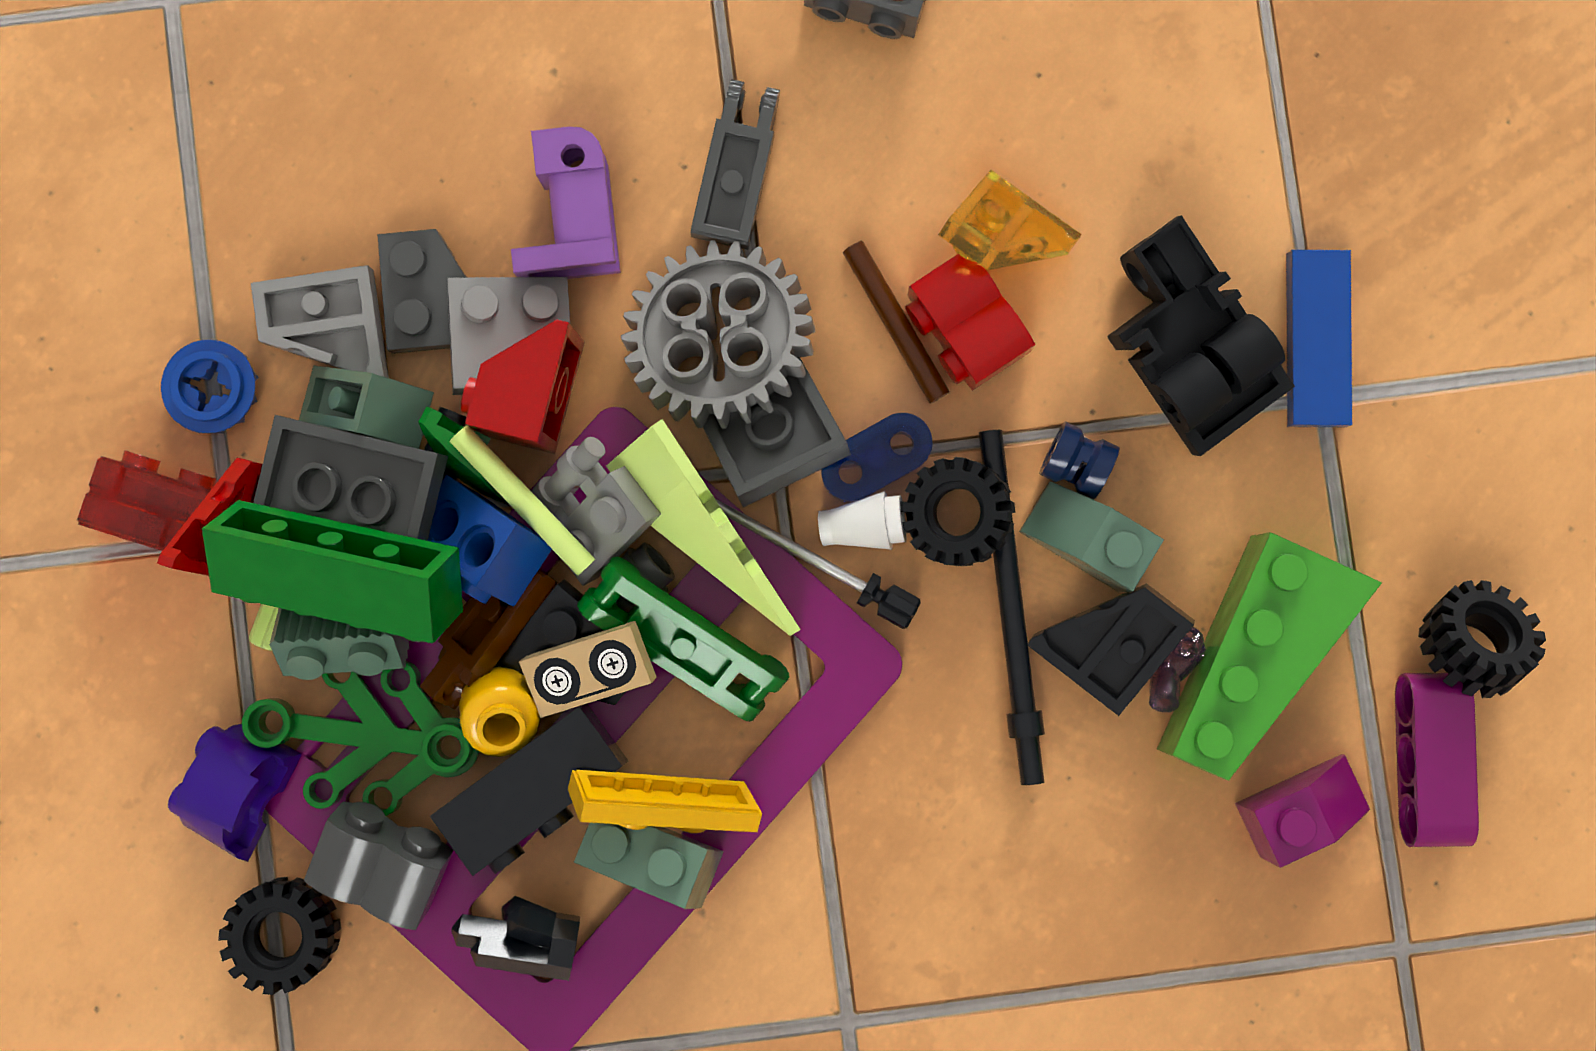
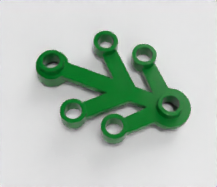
M406 661V668L403 669L410 675V684L405 690H398L392 684V674L396 669L383 670L380 682L383 690L388 695L401 699L421 730L397 727L363 681L362 675L351 672L349 679L345 682L338 681L333 673L322 674V678L328 686L339 690L361 722L295 713L293 707L288 702L279 698H269L254 702L246 709L242 718V730L245 737L258 747L269 748L287 742L290 738L358 747L328 771L315 773L305 781L303 796L310 806L318 809L327 808L338 803L347 786L392 752L418 756L392 778L375 781L364 790L362 802L375 806L377 805L374 801V792L378 787L387 788L391 792V805L387 809L380 808L385 816L397 811L403 802V797L433 774L449 778L467 772L476 763L480 753L472 748L463 736L460 718H444L420 687L421 674L419 669ZM271 711L278 712L283 720L282 728L277 733L271 732L265 723L266 716ZM447 735L456 737L460 742L461 749L455 758L446 756L441 749L442 740ZM319 779L328 780L333 787V793L329 800H322L316 795L315 785Z

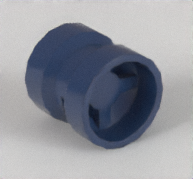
M1065 421L1046 454L1039 474L1054 482L1066 480L1075 485L1077 493L1094 500L1104 487L1115 465L1120 448L1104 439L1094 442L1084 437L1081 428Z

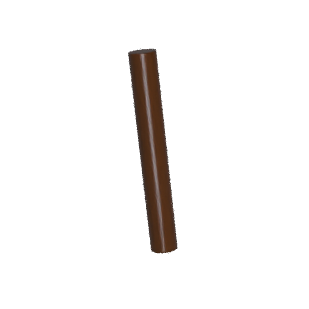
M859 241L843 251V255L928 402L931 404L950 393L864 242Z

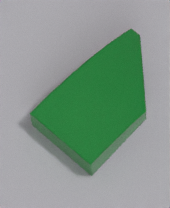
M426 406L418 423L433 451L448 456L446 467L464 484L479 494L510 506L450 443V440L464 427L447 418L442 413ZM474 431L488 446L491 438L478 431Z

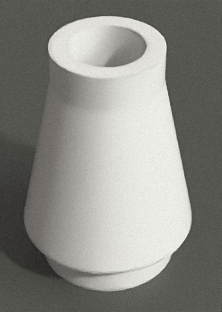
M883 491L830 510L819 511L818 527L822 545H846L892 550L893 544L906 542L907 533L902 525V522L906 520L905 513L901 512V495L887 497L886 492Z

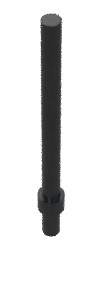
M1002 430L979 432L982 464L999 474L1002 482L1007 483L1009 487ZM1013 527L1012 533H1007L1004 539L1007 543L1000 551L996 550L993 552L1012 713L1006 714L1009 738H1015L1020 783L1021 785H1035L1045 783L1039 736L1044 735L1045 732L1042 710H1036Z

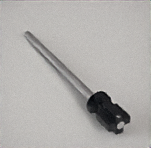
M716 499L728 518L861 592L862 594L857 601L858 605L866 607L874 601L878 603V616L901 629H906L921 604L918 597L896 585L891 586L886 591L880 588L881 577L875 573L872 574L867 583Z

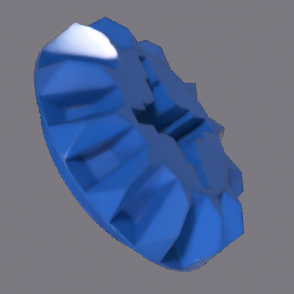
M200 340L184 346L169 360L162 375L161 394L168 413L181 426L198 433H224L226 429L231 428L235 424L245 422L246 413L251 405L257 402L255 381L259 377L253 371L247 356L235 347L218 340ZM214 372H218L217 382L225 385L226 389L231 390L230 395H213L209 404H206V394L198 390V387L191 385L190 381L191 379L199 382L201 379L211 380Z

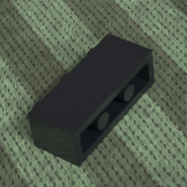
M584 704L430 815V817L472 876L487 865H489L494 874H497L525 853L519 842L538 829L542 836L546 838L574 817L568 808L572 804L568 792L572 770L617 772L619 768L628 762V759L589 705Z

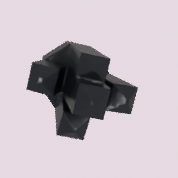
M514 896L501 908L503 920L462 914L452 926L451 932L456 946L471 948L470 953L477 967L569 981L576 949L580 916L557 913Z

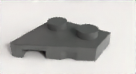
M436 229L377 234L387 350L392 354L449 349L447 279L468 277L455 260V256L442 235Z

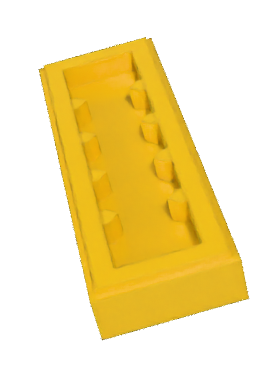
M576 769V771L572 770L568 785V792L579 822L618 824L632 830H641L648 826L678 828L689 833H701L705 830L758 832L762 818V812L744 781Z

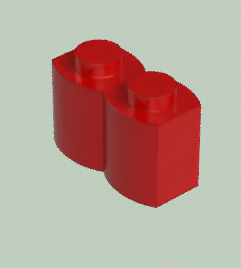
M969 247L909 286L907 295L911 303L905 306L906 312L923 336L932 332L940 342L944 351L938 354V358L949 377L956 384L964 380L973 391L1030 353L1036 345L1019 316L1001 295L992 277Z

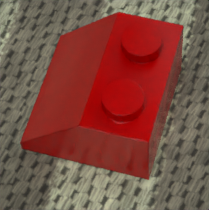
M556 319L481 363L477 378L470 377L463 391L461 412L467 414L465 424L490 438L555 454L585 343L569 322Z

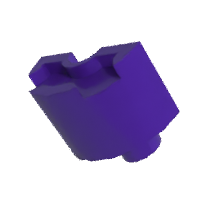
M242 724L233 725L226 730L214 726L208 729L198 740L195 747L196 758L187 770L183 782L171 793L168 800V808L172 813L179 816L184 826L234 857L248 862L267 825L262 820L264 809L273 796L284 791L302 754L284 743L269 748L258 747L245 737Z

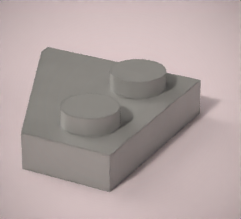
M365 265L251 283L258 341L265 345L340 369L369 372L389 378L374 270L371 267Z
M470 277L447 279L453 395L463 394L467 380L470 377L477 378L480 364L556 319L570 323L567 277Z

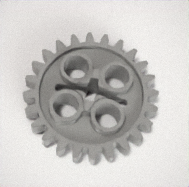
M712 240L708 245L707 256L702 257L698 256L691 245L687 246V262L681 265L673 258L665 257V265L669 273L662 277L648 271L646 276L653 288L651 292L634 290L632 293L641 311L624 312L623 316L628 326L634 330L621 335V340L626 349L632 352L624 360L632 373H638L634 381L642 393L651 391L649 399L658 410L669 403L668 410L675 421L679 422L691 410V417L697 428L704 426L709 414H715L721 428L726 429L730 413L738 411L746 424L751 423L750 406L757 403L762 409L771 413L773 406L769 395L775 391L783 396L790 397L792 392L785 378L787 375L804 378L806 372L802 362L797 357L812 356L814 352L811 341L804 337L815 332L812 316L805 315L811 310L807 294H798L801 286L797 275L792 274L784 277L786 270L780 258L766 265V257L763 249L759 246L745 258L739 241L733 242L727 254H721L716 241ZM716 287H720L719 313L726 326L720 330L721 353L725 364V378L722 381H715L718 371V355L711 340L717 337L716 316L712 306V290ZM756 297L759 299L756 305L750 309H734L736 304L744 298ZM689 303L700 304L698 309L691 315L677 316L678 311L684 305ZM759 351L762 353L759 360L752 365L738 366L736 364L738 358L745 352ZM693 356L702 357L701 363L694 370L688 372L678 371L680 364L687 358Z

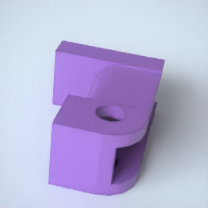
M569 126L531 131L536 176L544 190H549L555 244L511 249L513 273L517 278L567 277V279L621 273L610 172L599 141L591 132L581 127ZM583 160L579 166L570 167L575 161Z

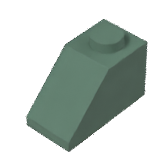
M313 365L299 421L419 449L424 434L418 421L426 406L430 407L434 392L374 373Z
M1051 481L1044 489L1019 531L1119 593L1134 591L1164 541L1163 538L1115 509Z

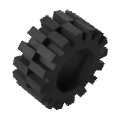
M954 457L952 460L942 458L934 461L935 465L931 468L923 467L916 473L919 476L918 480L915 483L909 482L905 490L910 493L907 502L902 501L901 512L906 513L907 521L902 522L904 531L910 533L913 538L910 543L916 550L923 551L926 554L924 557L944 565L971 566L973 563L984 562L992 558L991 554L996 550L1000 551L1007 543L1004 539L1007 533H1012L1014 523L1011 522L1012 513H1015V503L1010 500L1009 493L1011 491L1007 483L1002 482L999 478L1000 475L993 469L977 461L962 457ZM956 489H965L977 498L981 511L980 519L975 528L969 533L954 536L947 533L940 526L937 519V507L942 497L948 492Z
M1472 580L1463 582L1459 587L1455 585L1426 614L1422 620L1424 624L1419 628L1418 637L1426 639L1420 645L1422 654H1433L1435 656L1428 664L1432 671L1436 673L1443 668L1448 673L1443 682L1450 687H1453L1458 681L1462 682V693L1473 696L1479 689L1482 698H1492L1496 693L1501 696L1509 692L1539 665L1538 662L1544 657L1546 650L1540 647L1546 641L1545 632L1533 630L1540 623V620L1536 613L1528 616L1523 613L1522 610L1528 604L1521 597L1513 603L1507 599L1511 590L1500 586L1495 592H1492V585L1489 581L1481 580L1476 586H1474ZM1467 626L1476 628L1485 634L1493 643L1496 652H1492L1476 642L1469 633Z
M288 877L276 878L242 894L235 900L236 906L228 909L223 917V920L228 921V925L219 930L218 941L227 940L228 947L219 951L222 961L232 958L235 964L228 971L230 975L236 979L243 974L248 978L243 987L253 991L257 987L263 986V994L274 995L281 989H283L284 993L297 989L302 984H306L327 967L332 960L329 958L330 955L338 949L340 940L334 939V934L341 930L340 919L332 920L330 913L337 909L333 901L330 900L324 903L320 898L322 893L313 888L306 887L307 883L302 878H296L292 881H288ZM274 912L286 913L298 922L302 932V940L299 949L294 955L277 957L270 954L263 947L259 933L261 924L268 914Z

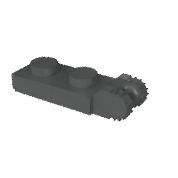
M731 79L721 119L716 118L690 233L693 238L706 241L715 240L716 243L729 246L734 241H739L742 249L749 250L774 141V131L772 130L780 90L767 87L765 94L761 97L757 127L737 123L745 100V83Z

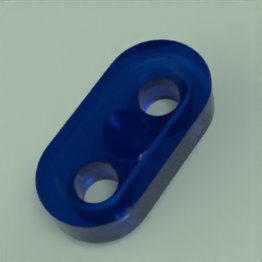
M892 414L847 439L851 455L821 469L822 482L828 493L840 501L854 502L866 498L917 470L925 463L932 450L931 432L926 423L913 414ZM898 434L909 437L912 442L911 452L906 455L896 454L890 446L892 437ZM845 463L858 465L862 473L861 479L854 484L843 482L839 476L840 467Z

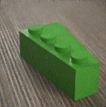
M1274 533L1252 535L1157 750L1229 781L1382 582Z

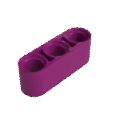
M1403 673L1396 682L1395 722L1398 815L1401 835L1408 847H1469L1475 844L1478 837L1479 812L1474 695L1469 696L1462 693V682L1458 681L1453 687L1443 682L1448 673Z

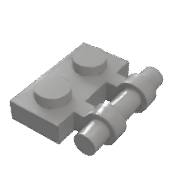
M587 437L579 446H571L558 459V470L552 476L543 477L531 490L596 559L579 576L573 572L582 586L599 578L608 562L613 557H619L661 515L625 466L609 474L606 473L598 462L605 454V447L594 437ZM575 486H579L587 496L581 504L571 493Z

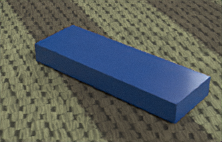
M1291 250L1286 254L1287 375L1295 387L1287 392V427H1348L1352 425L1351 250Z

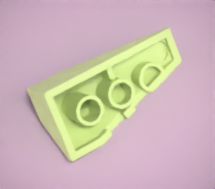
M663 419L647 429L606 465L610 472L625 466L661 513L650 525L789 636L801 630Z

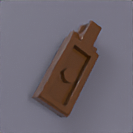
M539 568L514 607L494 596H491L486 604L470 597L463 606V612L438 639V642L443 646L438 656L439 661L420 687L433 700L455 710L459 706L463 688L466 685L470 687L479 677H483L491 672L557 584V581Z

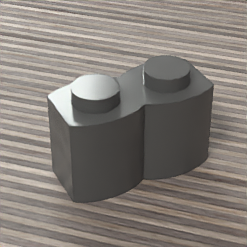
M343 801L326 821L304 881L313 889L330 898L349 904L360 905L368 913L384 922L401 928L416 930L431 907L454 850L442 842L436 833L427 828L398 826L386 817L380 808L373 804Z

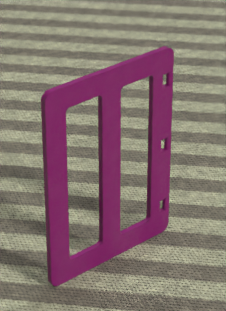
M610 407L601 411L567 449L571 446H579L587 437L598 439L605 447V454L598 462L606 473L609 474L610 471L606 465L649 428L628 410L621 407ZM558 459L538 480V482L543 477L552 476L558 470ZM700 475L715 499L743 513ZM580 487L573 494L580 504L587 497ZM514 509L511 510L509 513L511 516L533 530ZM728 518L801 629L794 635L822 659L825 668L818 680L729 779L732 781H744L762 812L758 832L705 830L701 833L685 831L681 833L724 851L708 893L896 682L902 671L901 656L892 644L786 550ZM551 550L540 568L548 574L561 558ZM698 563L669 593V595L718 627L744 601L743 598ZM462 591V598L467 602L471 596ZM438 639L433 644L409 640L408 658L406 661L413 663L419 669L421 674L420 685L439 661L438 656L443 646L438 642ZM651 662L657 677L651 684L627 691L616 705L600 701H593L587 704L616 743L675 677L674 675ZM403 668L396 669L392 674V684L398 690H405L410 684L409 673ZM381 673L373 676L363 675L361 678L397 727L409 729L415 720L399 697H392L383 690L380 682ZM344 697L326 716L361 722ZM579 706L565 710L561 714V716L553 723V725H555L557 722H559L561 719L570 714ZM304 740L296 749L302 755L284 791L273 796L265 807L269 815L313 855L327 819L343 801L350 802L349 798L352 791L374 767L347 786L338 803L323 809L314 808L306 802L303 796L304 783L311 775L321 771H328L358 747L347 745L329 767L326 768L317 759L312 758V755L324 742ZM319 779L315 785L316 795L322 800H329L333 793L331 783L326 779ZM536 829L534 832H532L519 842L522 848L534 836L538 829ZM447 842L446 845L453 849L451 845ZM453 851L431 907L417 929L412 930L395 925L392 926L529 1051H570L694 909H683L641 890L632 888L574 954L569 981L554 978L542 979L535 975L477 967L470 953L471 948L456 946L451 929L462 914L472 915L471 908L473 903L502 870L494 874L489 865H487L472 876L456 852Z

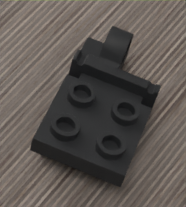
M1182 215L1172 219L1120 257L1121 265L1130 281L1145 297L1151 299L1153 303L1107 337L1115 350H1135L1138 347L1140 348V351L1129 358L1128 361L1192 455L1202 456L1295 387L1280 365L1285 361V353L1279 340L1260 318L1245 312L1238 301L1242 297L1238 289L1218 290L1219 287L1231 278L1226 271H1218Z

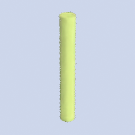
M466 425L450 440V443L577 576L596 560L469 426Z

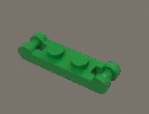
M613 557L602 570L601 577L603 580L598 587L589 588L577 603L580 613L604 631L636 621L652 662L745 721H754L765 707L764 698L769 692H778L790 677L786 667L776 658L766 654L761 655L643 578L636 567L623 558ZM620 596L635 604L629 613L617 606L616 601ZM739 673L749 679L746 684H736L733 680Z

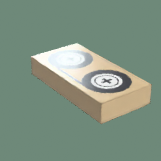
M636 621L527 655L519 661L540 718L651 684L657 678Z

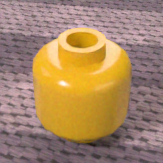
M495 667L490 673L479 677L470 687L466 685L462 690L459 702L460 724L463 736L472 748L485 755L502 757L515 754L529 744L537 734L540 715L525 676L518 671L510 668Z

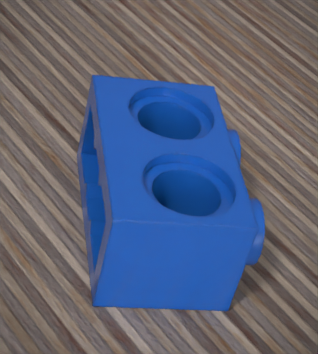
M449 475L445 476L441 483L428 541L459 548L462 591L484 604L488 602L491 596H494L514 607L551 552V547L537 533L489 499Z

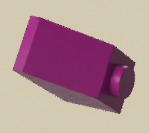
M1342 754L1235 803L1259 856L1280 868L1337 842L1370 810L1348 760Z

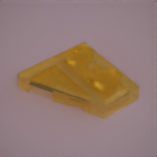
M990 170L949 217L938 235L949 242L955 251L965 259L975 261L986 270L1068 255L1082 234Z

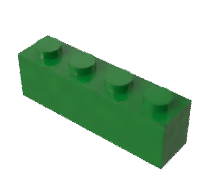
M237 500L202 528L211 592L238 598L247 603H260L294 611L296 614L303 616H316L346 623L354 628H367L389 633L414 642L432 644L463 612L458 547Z

